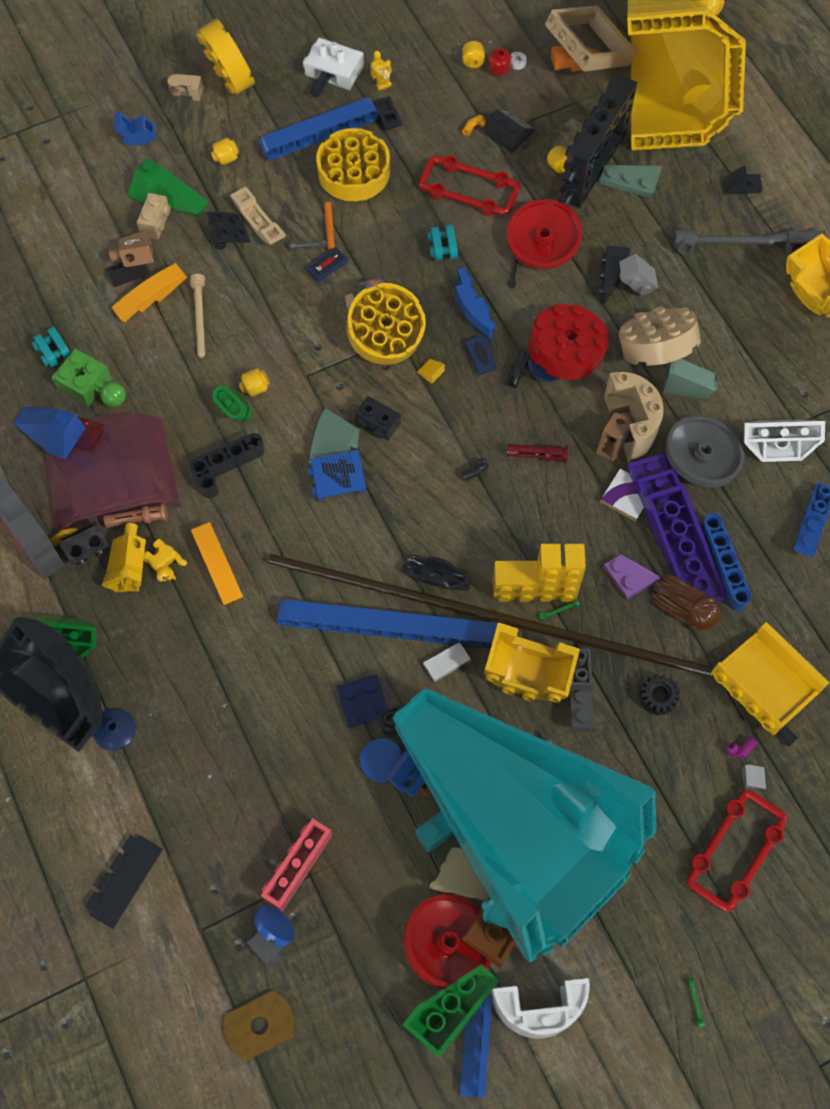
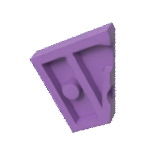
M622 554L603 566L626 600L652 586L656 580H660L657 574Z

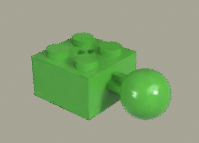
M76 348L52 376L58 390L88 407L98 394H100L102 402L109 407L120 406L126 398L125 389L121 384L109 382L111 375L107 366Z

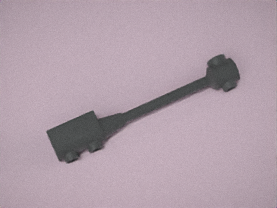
M681 226L674 230L673 248L678 249V252L681 254H688L697 243L767 244L784 248L786 256H789L823 233L826 236V232L818 231L816 227H811L807 231H799L798 227H792L786 232L768 236H697L694 230H688L687 227Z

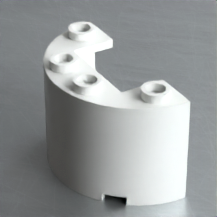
M589 978L564 981L565 986H560L562 1007L520 1011L517 986L495 988L490 996H492V1004L498 1017L509 1029L524 1037L547 1038L562 1032L580 1016L588 1000Z

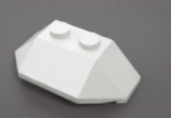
M762 420L744 423V444L761 462L802 461L825 441V421Z

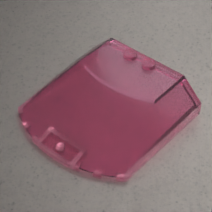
M113 413L93 417L82 421L86 428L66 460L49 455L45 451L59 531L66 529L80 519L152 502H165L176 504L177 507L181 506L164 426L160 418L139 413Z

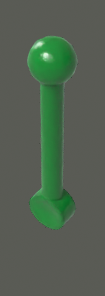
M574 599L572 603L548 613L541 612L539 619L546 621L549 616L571 607H578L580 602Z
M690 977L687 978L698 1018L697 1026L703 1028L706 1022L702 1019L694 987V979Z

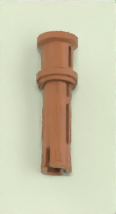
M165 503L153 507L144 506L141 510L104 515L106 528L126 525L127 523L144 521V523L149 524L155 520H168Z

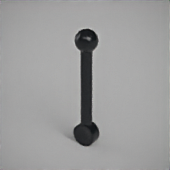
M513 256L512 278L509 281L510 288L516 287L515 277L519 260L515 256Z

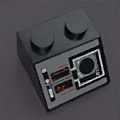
M497 109L485 121V135L511 153L535 132L534 128L507 110Z

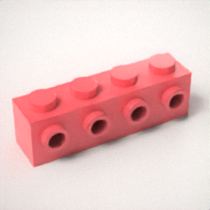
M313 818L309 824L306 823L300 831L301 836L297 842L291 844L287 851V857L284 861H280L275 868V875L271 881L268 880L261 890L262 899L280 912H283L333 836L329 828Z

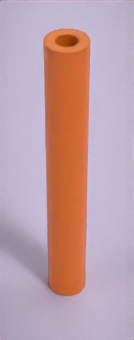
M325 202L328 251L335 247L332 206L330 202Z

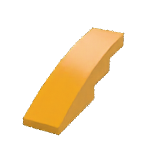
M175 263L142 282L111 308L120 320L125 323L138 310L143 313L156 300L161 302L187 276Z
M209 522L192 529L193 537L223 605L242 598L243 595L211 523Z

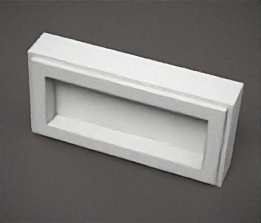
M459 642L425 661L423 665L433 681L436 682L469 663L471 659Z

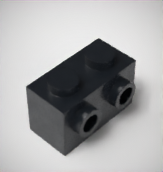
M367 395L355 412V423L360 428L373 432L376 437L389 441L401 424V414Z

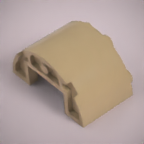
M613 372L609 375L604 399L610 413L626 409L630 411L634 423L629 424V428L634 441L624 443L623 449L628 463L640 460L650 451L662 421L663 402L657 389L643 377L628 372Z

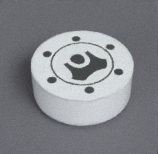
M521 52L512 53L511 68L515 70L523 69L526 65V56Z

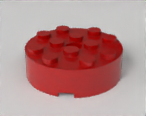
M557 304L543 310L536 317L529 337L528 349L534 363L547 370V374L564 380H578L590 376L592 372L600 368L609 345V334L603 321L593 312L580 305Z

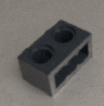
M96 522L58 540L71 565H80L88 560L87 557L93 554L97 556L105 552L106 547L109 546ZM93 535L99 537V541L95 545L88 543L89 538ZM78 545L81 547V550L78 554H71L69 552L70 548Z

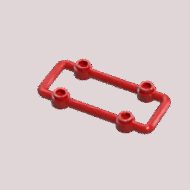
M448 155L445 158L441 156L430 157L418 181L419 188L430 192L433 199L440 200L442 197H446L481 208L486 216H492L494 213L500 215L509 214L521 189L520 183L509 178L506 172L499 171L495 174L458 162L457 158L453 155ZM438 163L443 165L447 172H454L457 169L492 180L498 188H504L509 185L513 189L505 207L502 208L496 206V202L492 199L480 201L445 190L444 185L441 183L429 185L426 184V181L434 164Z
M752 790L742 791L736 800H732L727 804L725 808L727 815L702 854H698L692 859V870L687 877V885L691 890L724 912L732 911L739 901L748 897L750 893L748 885L772 846L779 844L784 838L782 830L787 823L786 813ZM747 799H750L776 816L778 821L774 826H770L765 831V842L742 879L731 885V896L727 902H724L698 884L696 879L700 874L709 870L711 865L710 857L734 819H738L744 814V803Z

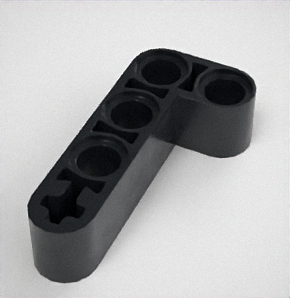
M251 433L193 459L190 463V469L203 497L213 498L218 494L219 489L215 479L216 476L261 457L265 452L263 438L258 433ZM235 452H241L239 455H233ZM217 460H222L221 463H215ZM200 468H204V470L200 472L197 471ZM212 484L211 487L205 488L206 485Z

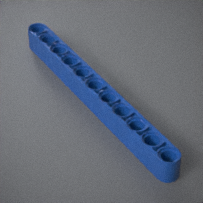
M281 600L279 602L276 620L280 625L452 645L460 642L462 646L491 649L498 624L294 600Z

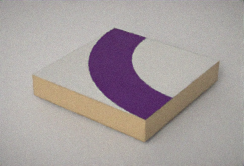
M620 469L600 503L636 522L644 506L630 474Z

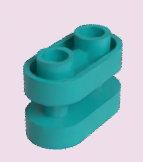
M453 224L445 225V231L439 232L438 226L430 227V231H427L428 243L432 242V246H430L431 258H434L435 261L443 260V254H449L450 259H457L458 251ZM441 239H446V247H442Z
M54 326L47 329L48 336L43 338L39 333L33 336L34 341L31 342L37 352H42L43 355L40 357L45 366L50 365L51 368L59 365L56 360L57 358L62 356L66 360L71 354ZM52 342L57 347V350L53 352L48 347V344Z

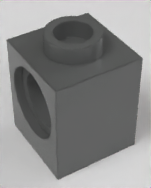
M259 932L247 942L266 966L270 964L275 965L283 957L282 952L284 948L276 946L274 944L275 941L272 939L266 940Z

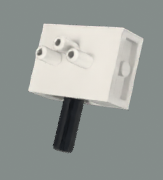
M318 38L317 42L312 45L308 57L306 56L303 61L305 75L317 79L310 91L311 94L316 98L320 96L327 83L350 90L364 66V54L335 42Z

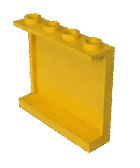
M767 622L723 662H719L711 672L715 680L722 684L730 692L731 696L737 699L746 708L747 712L753 715L762 724L763 728L773 736L830 683Z

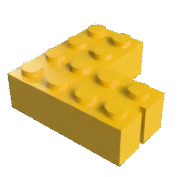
M541 544L537 561H495L493 600H498L499 602H509L510 600H519L520 602H530L531 600L571 602L577 599L586 568L584 544L564 545L565 566H561L560 544Z

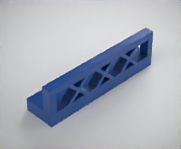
M407 749L386 776L398 790L413 797L425 782ZM416 779L412 787L408 788L409 783Z
M492 996L486 998L465 1026L460 1096L485 1098Z

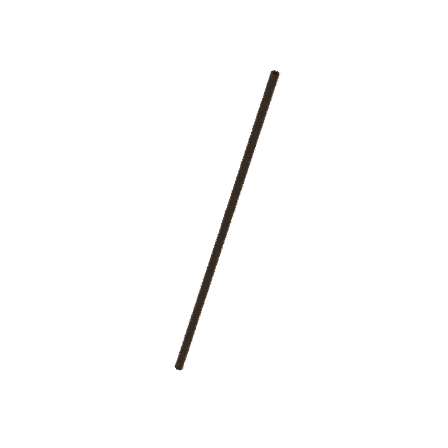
M270 554L268 558V564L714 678L711 674L714 667L274 554Z

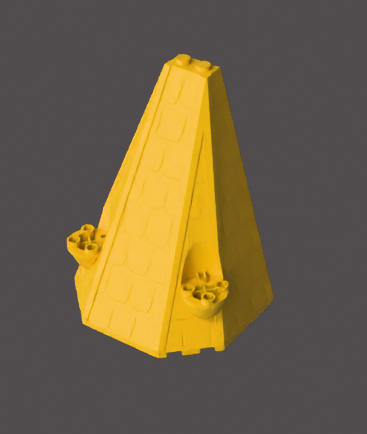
M628 0V35H631V45L637 51L631 61V79L638 82L631 113L632 150L704 146L716 132L722 131L735 115L738 116L743 112L746 41L717 17L723 9L724 0Z

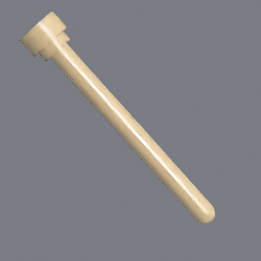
M193 274L190 276V286L194 290L197 354L200 358H203L205 356L202 289L205 286V277L202 274Z

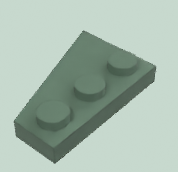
M605 165L599 184L652 198L662 166Z

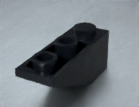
M608 245L606 253H602L601 264L605 265L604 268H601L600 280H603V284L599 285L598 295L602 296L601 303H606L621 282L619 261L630 256V248Z

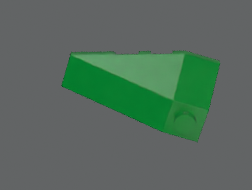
M148 158L135 170L128 192V197L143 205L148 193L166 196L171 209L199 216L209 204V201L164 167Z
M480 965L436 995L419 1004L403 1023V1026L440 1058L500 980L484 966Z

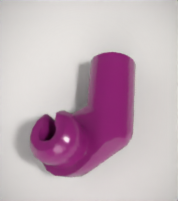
M750 736L742 745L729 742L726 745V753L733 758H745L758 743Z

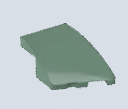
M324 409L314 434L310 459L349 452L350 448L357 449L360 429L331 410Z

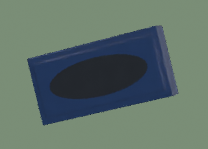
M483 335L465 341V346L478 375L497 370V365Z

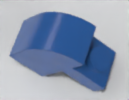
M120 112L114 114V129L122 134L123 143L132 146L144 145L156 138L155 123L144 115L131 121Z

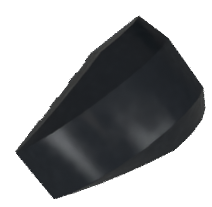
M23 617L14 619L0 641V692L13 705L22 706L25 709L24 713L28 716H35L41 720V725L47 730L52 728L56 731L58 738L79 752L101 725L102 704L95 677L83 657L55 629L34 619Z

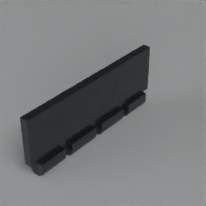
M131 835L122 847V850L129 854L127 857L121 853L117 855L109 868L116 873L113 877L106 873L96 888L103 895L100 897L93 893L85 906L92 911L91 917L112 929L117 925L163 851L161 847L142 836H139L138 839Z

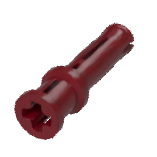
M508 444L507 456L541 458L547 462L554 460L567 463L568 446L554 447L548 444L546 447Z

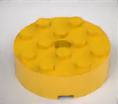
M216 18L198 29L196 37L201 45H204L205 50L203 52L207 59L213 61L215 65L213 69L217 76L223 77L227 82L225 86L229 93L238 95L254 85L255 81L252 76L249 78L251 71L230 34L226 33L225 29H222L224 28L222 23Z
M358 128L337 131L331 134L327 141L322 142L317 151L316 160L319 181L326 192L335 198L344 201L368 200L381 192L388 183L390 177V154L388 147L382 139H378L370 131Z
M380 283L362 290L353 300L346 322L347 336L353 349L367 361L380 365L400 363L409 358L418 348L425 331V314L419 304V300L409 290L396 284ZM386 321L390 326L384 327L381 322Z

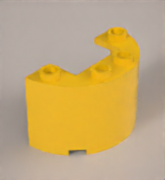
M822 233L788 256L786 271L787 274L791 275L792 281L789 283L799 300L812 312L818 315L826 314L827 317H830V239Z
M498 622L484 670L486 680L502 688L503 693L520 695L526 701L533 702L535 699L560 703L561 700L567 698L580 649L560 642L555 648H551L518 637L517 628Z

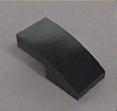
M390 96L373 101L379 113L378 118L385 131L402 126L398 111L394 108Z

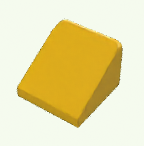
M429 359L417 373L432 384L445 371V365Z

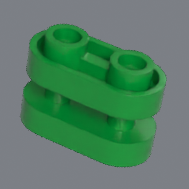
M223 385L215 388L212 395L213 400L228 417L240 422H246L252 417V407L236 390Z

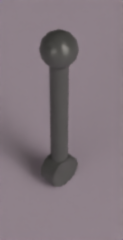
M327 241L297 244L290 242L288 246L290 249L312 246L325 248L327 247Z

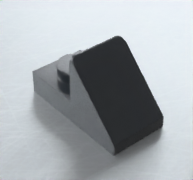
M742 166L723 177L725 194H753L762 192L761 175L747 174L746 166Z

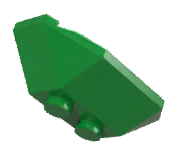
M45 615L23 617L40 621L55 629L71 643L82 657H85L96 647L97 626L85 620ZM18 617L12 618V619H11V624H12V622L14 621V619H16V618H18Z

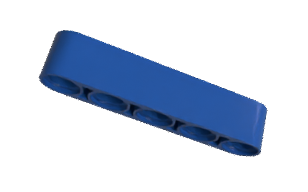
M710 513L705 517L701 530L727 593L729 607L733 611H743L752 597L721 516L716 513ZM708 524H713L716 528H712ZM715 542H720L723 546H718ZM722 560H727L729 564H724ZM728 578L735 579L737 583H732ZM736 597H741L744 602L738 601Z

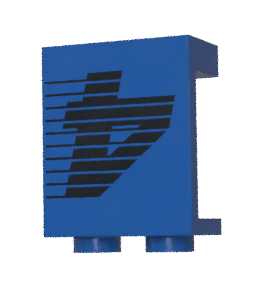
M358 450L310 459L311 465L307 466L309 477H314L315 485L311 486L313 496L318 497L319 502H322L323 498L357 491L358 494L366 493V484Z

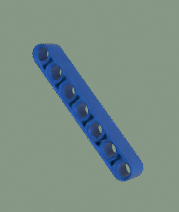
M364 98L267 134L259 140V145L266 158L272 160L329 139L330 135L337 131L358 128L371 123L378 118L379 113L372 100Z

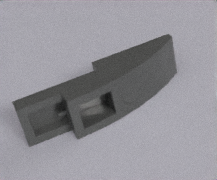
M579 648L580 651L569 691L571 732H593L590 649Z

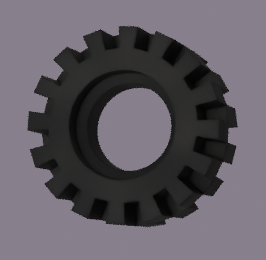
M655 674L654 677H648L640 690L641 705L644 704V709L646 711L649 709L652 715L654 712L657 713V716H661L662 713L667 715L669 711L672 712L680 699V688H677V682L673 683L672 677H669V679L665 678V674H662L661 677H659V674ZM655 688L664 689L668 695L667 700L657 702L652 697V690Z

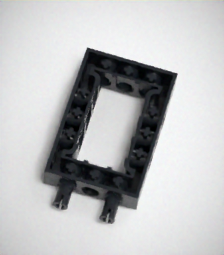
M617 74L614 80H610L606 93H602L598 106L593 107L590 114L591 117L589 119L586 118L582 131L577 132L573 145H569L566 150L565 156H567V159L563 165L565 171L560 180L562 183L560 187L561 198L558 202L566 206L570 204L579 209L581 208L601 176L605 165H608L628 132L638 82L620 74Z

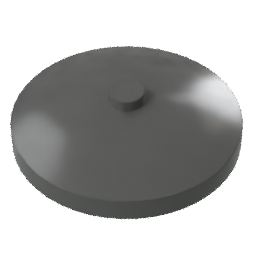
M705 416L683 418L675 423L666 437L665 451L671 466L684 479L703 487L724 486L733 481L743 467L744 450L739 438L729 427L713 418Z

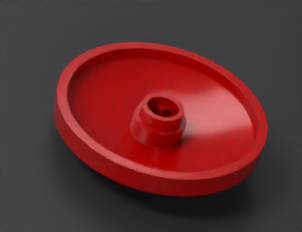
M536 200L523 205L513 214L507 227V242L510 251L521 263L535 269H553L564 265L575 256L582 239V227L577 215L568 206L554 200Z
M436 895L419 904L407 919L403 933L405 955L414 972L422 980L434 987L445 989L478 966L482 965L488 969L491 963L490 960L462 940L480 912L470 901L455 895Z

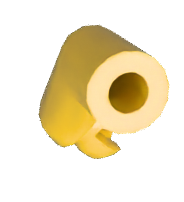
M75 527L63 529L54 535L50 542L54 547L60 545L58 540L79 529Z

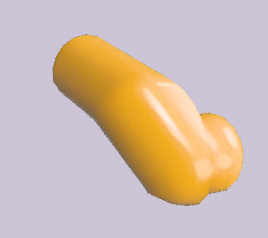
M477 115L469 119L462 133L465 136H469L476 125L481 128L485 126L486 119L483 118L484 116Z

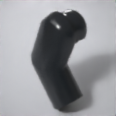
M478 459L476 461L477 466L462 472L465 481L475 478L488 470L489 464L486 459Z

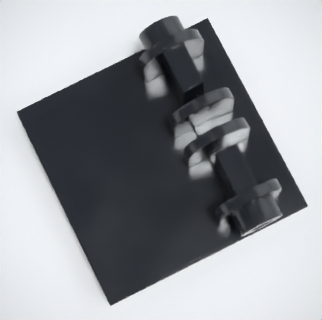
M206 212L212 236L216 241V247L224 249L227 242H251L241 213Z

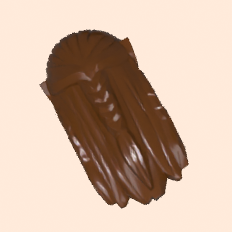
M670 574L663 575V580H656L655 584H653L655 593L651 594L653 604L664 612L689 624L693 630H710L720 622L722 608L714 597L703 593Z

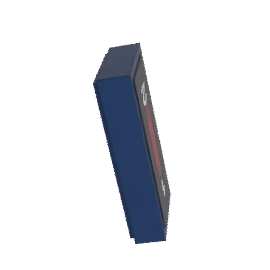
M334 247L307 266V271L318 282H321L348 262V258L337 247Z

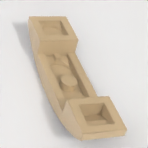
M247 187L230 195L246 222L264 242L272 245L286 237L277 223H273L256 203V198Z

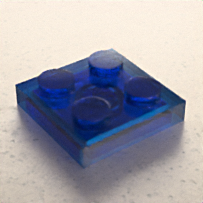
M377 674L336 686L348 728L378 720L381 713L388 709Z

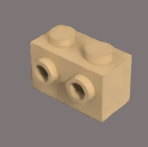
M148 193L137 220L139 232L147 230L152 239H159L167 216L170 213V205H168L166 196Z

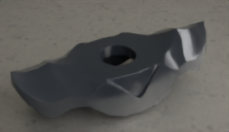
M414 554L404 562L401 568L403 572L432 586L469 591L470 579L466 570L459 569L451 562L442 558H425ZM438 573L442 578L431 576V574Z

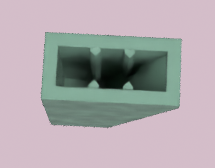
M683 359L669 362L663 393L710 400L712 393H716L718 382L714 381L715 373Z

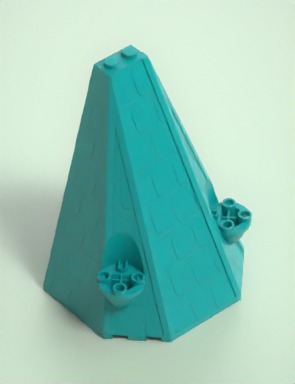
M426 688L420 693H416L411 698V701L406 706L398 709L394 717H392L398 735L490 896L481 906L484 910L483 919L488 924L493 923L500 927L508 928L521 954L529 962L534 961L538 953L544 956L553 952L555 949L553 945L558 944L560 947L565 946L627 882L631 875L628 872L633 865L631 863L637 864L645 851L643 848L644 843L648 839H652L656 833L655 790L650 786L537 738L532 734Z

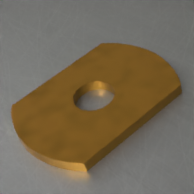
M272 990L227 1013L224 1018V1033L229 1047L240 1059L248 1061L294 1037L295 1020L288 1002L279 993ZM256 1017H264L268 1022L266 1032L261 1035L253 1033L251 1029V1023Z

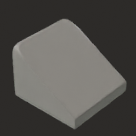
M745 764L742 767L743 789L765 790L764 767Z

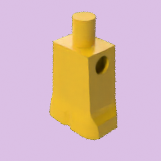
M127 523L124 535L113 539L107 571L102 586L114 592H138L140 589L146 540L137 536L138 526L136 524Z

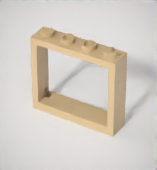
M598 5L552 10L545 23V26L584 72L629 66L637 52ZM589 24L612 52L591 54L569 26Z

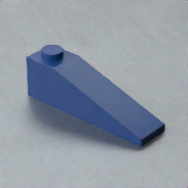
M23 407L13 422L49 455L66 460L86 428L76 414L60 409Z

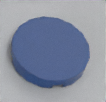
M384 738L375 739L369 742L362 750L360 756L361 768L365 776L372 781L379 783L389 781L386 776L403 753L400 747L392 740Z
M263 905L254 913V925L266 940L272 939L275 941L274 944L276 946L285 947L294 939L295 931L291 922L279 910Z

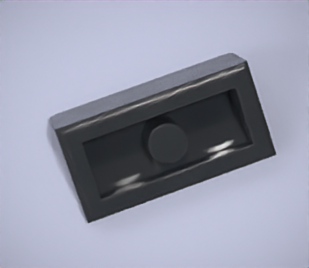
M123 262L106 269L114 287L149 274L146 264L124 267Z

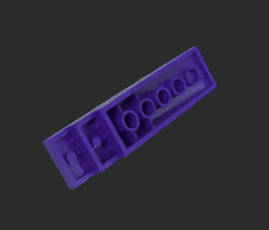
M662 453L629 463L626 467L671 574L703 593L714 597L716 602L728 599L685 486L680 484L676 471L671 469L666 454Z

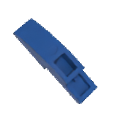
M459 268L457 275L459 285L455 287L457 303L470 324L483 336L492 339L493 331L496 330L494 320L490 319L489 305L488 303L485 304L483 297H477L476 290L472 289V277L470 274H467L466 268Z
M816 482L803 515L793 551L812 558L815 555L824 523L830 511L829 486Z

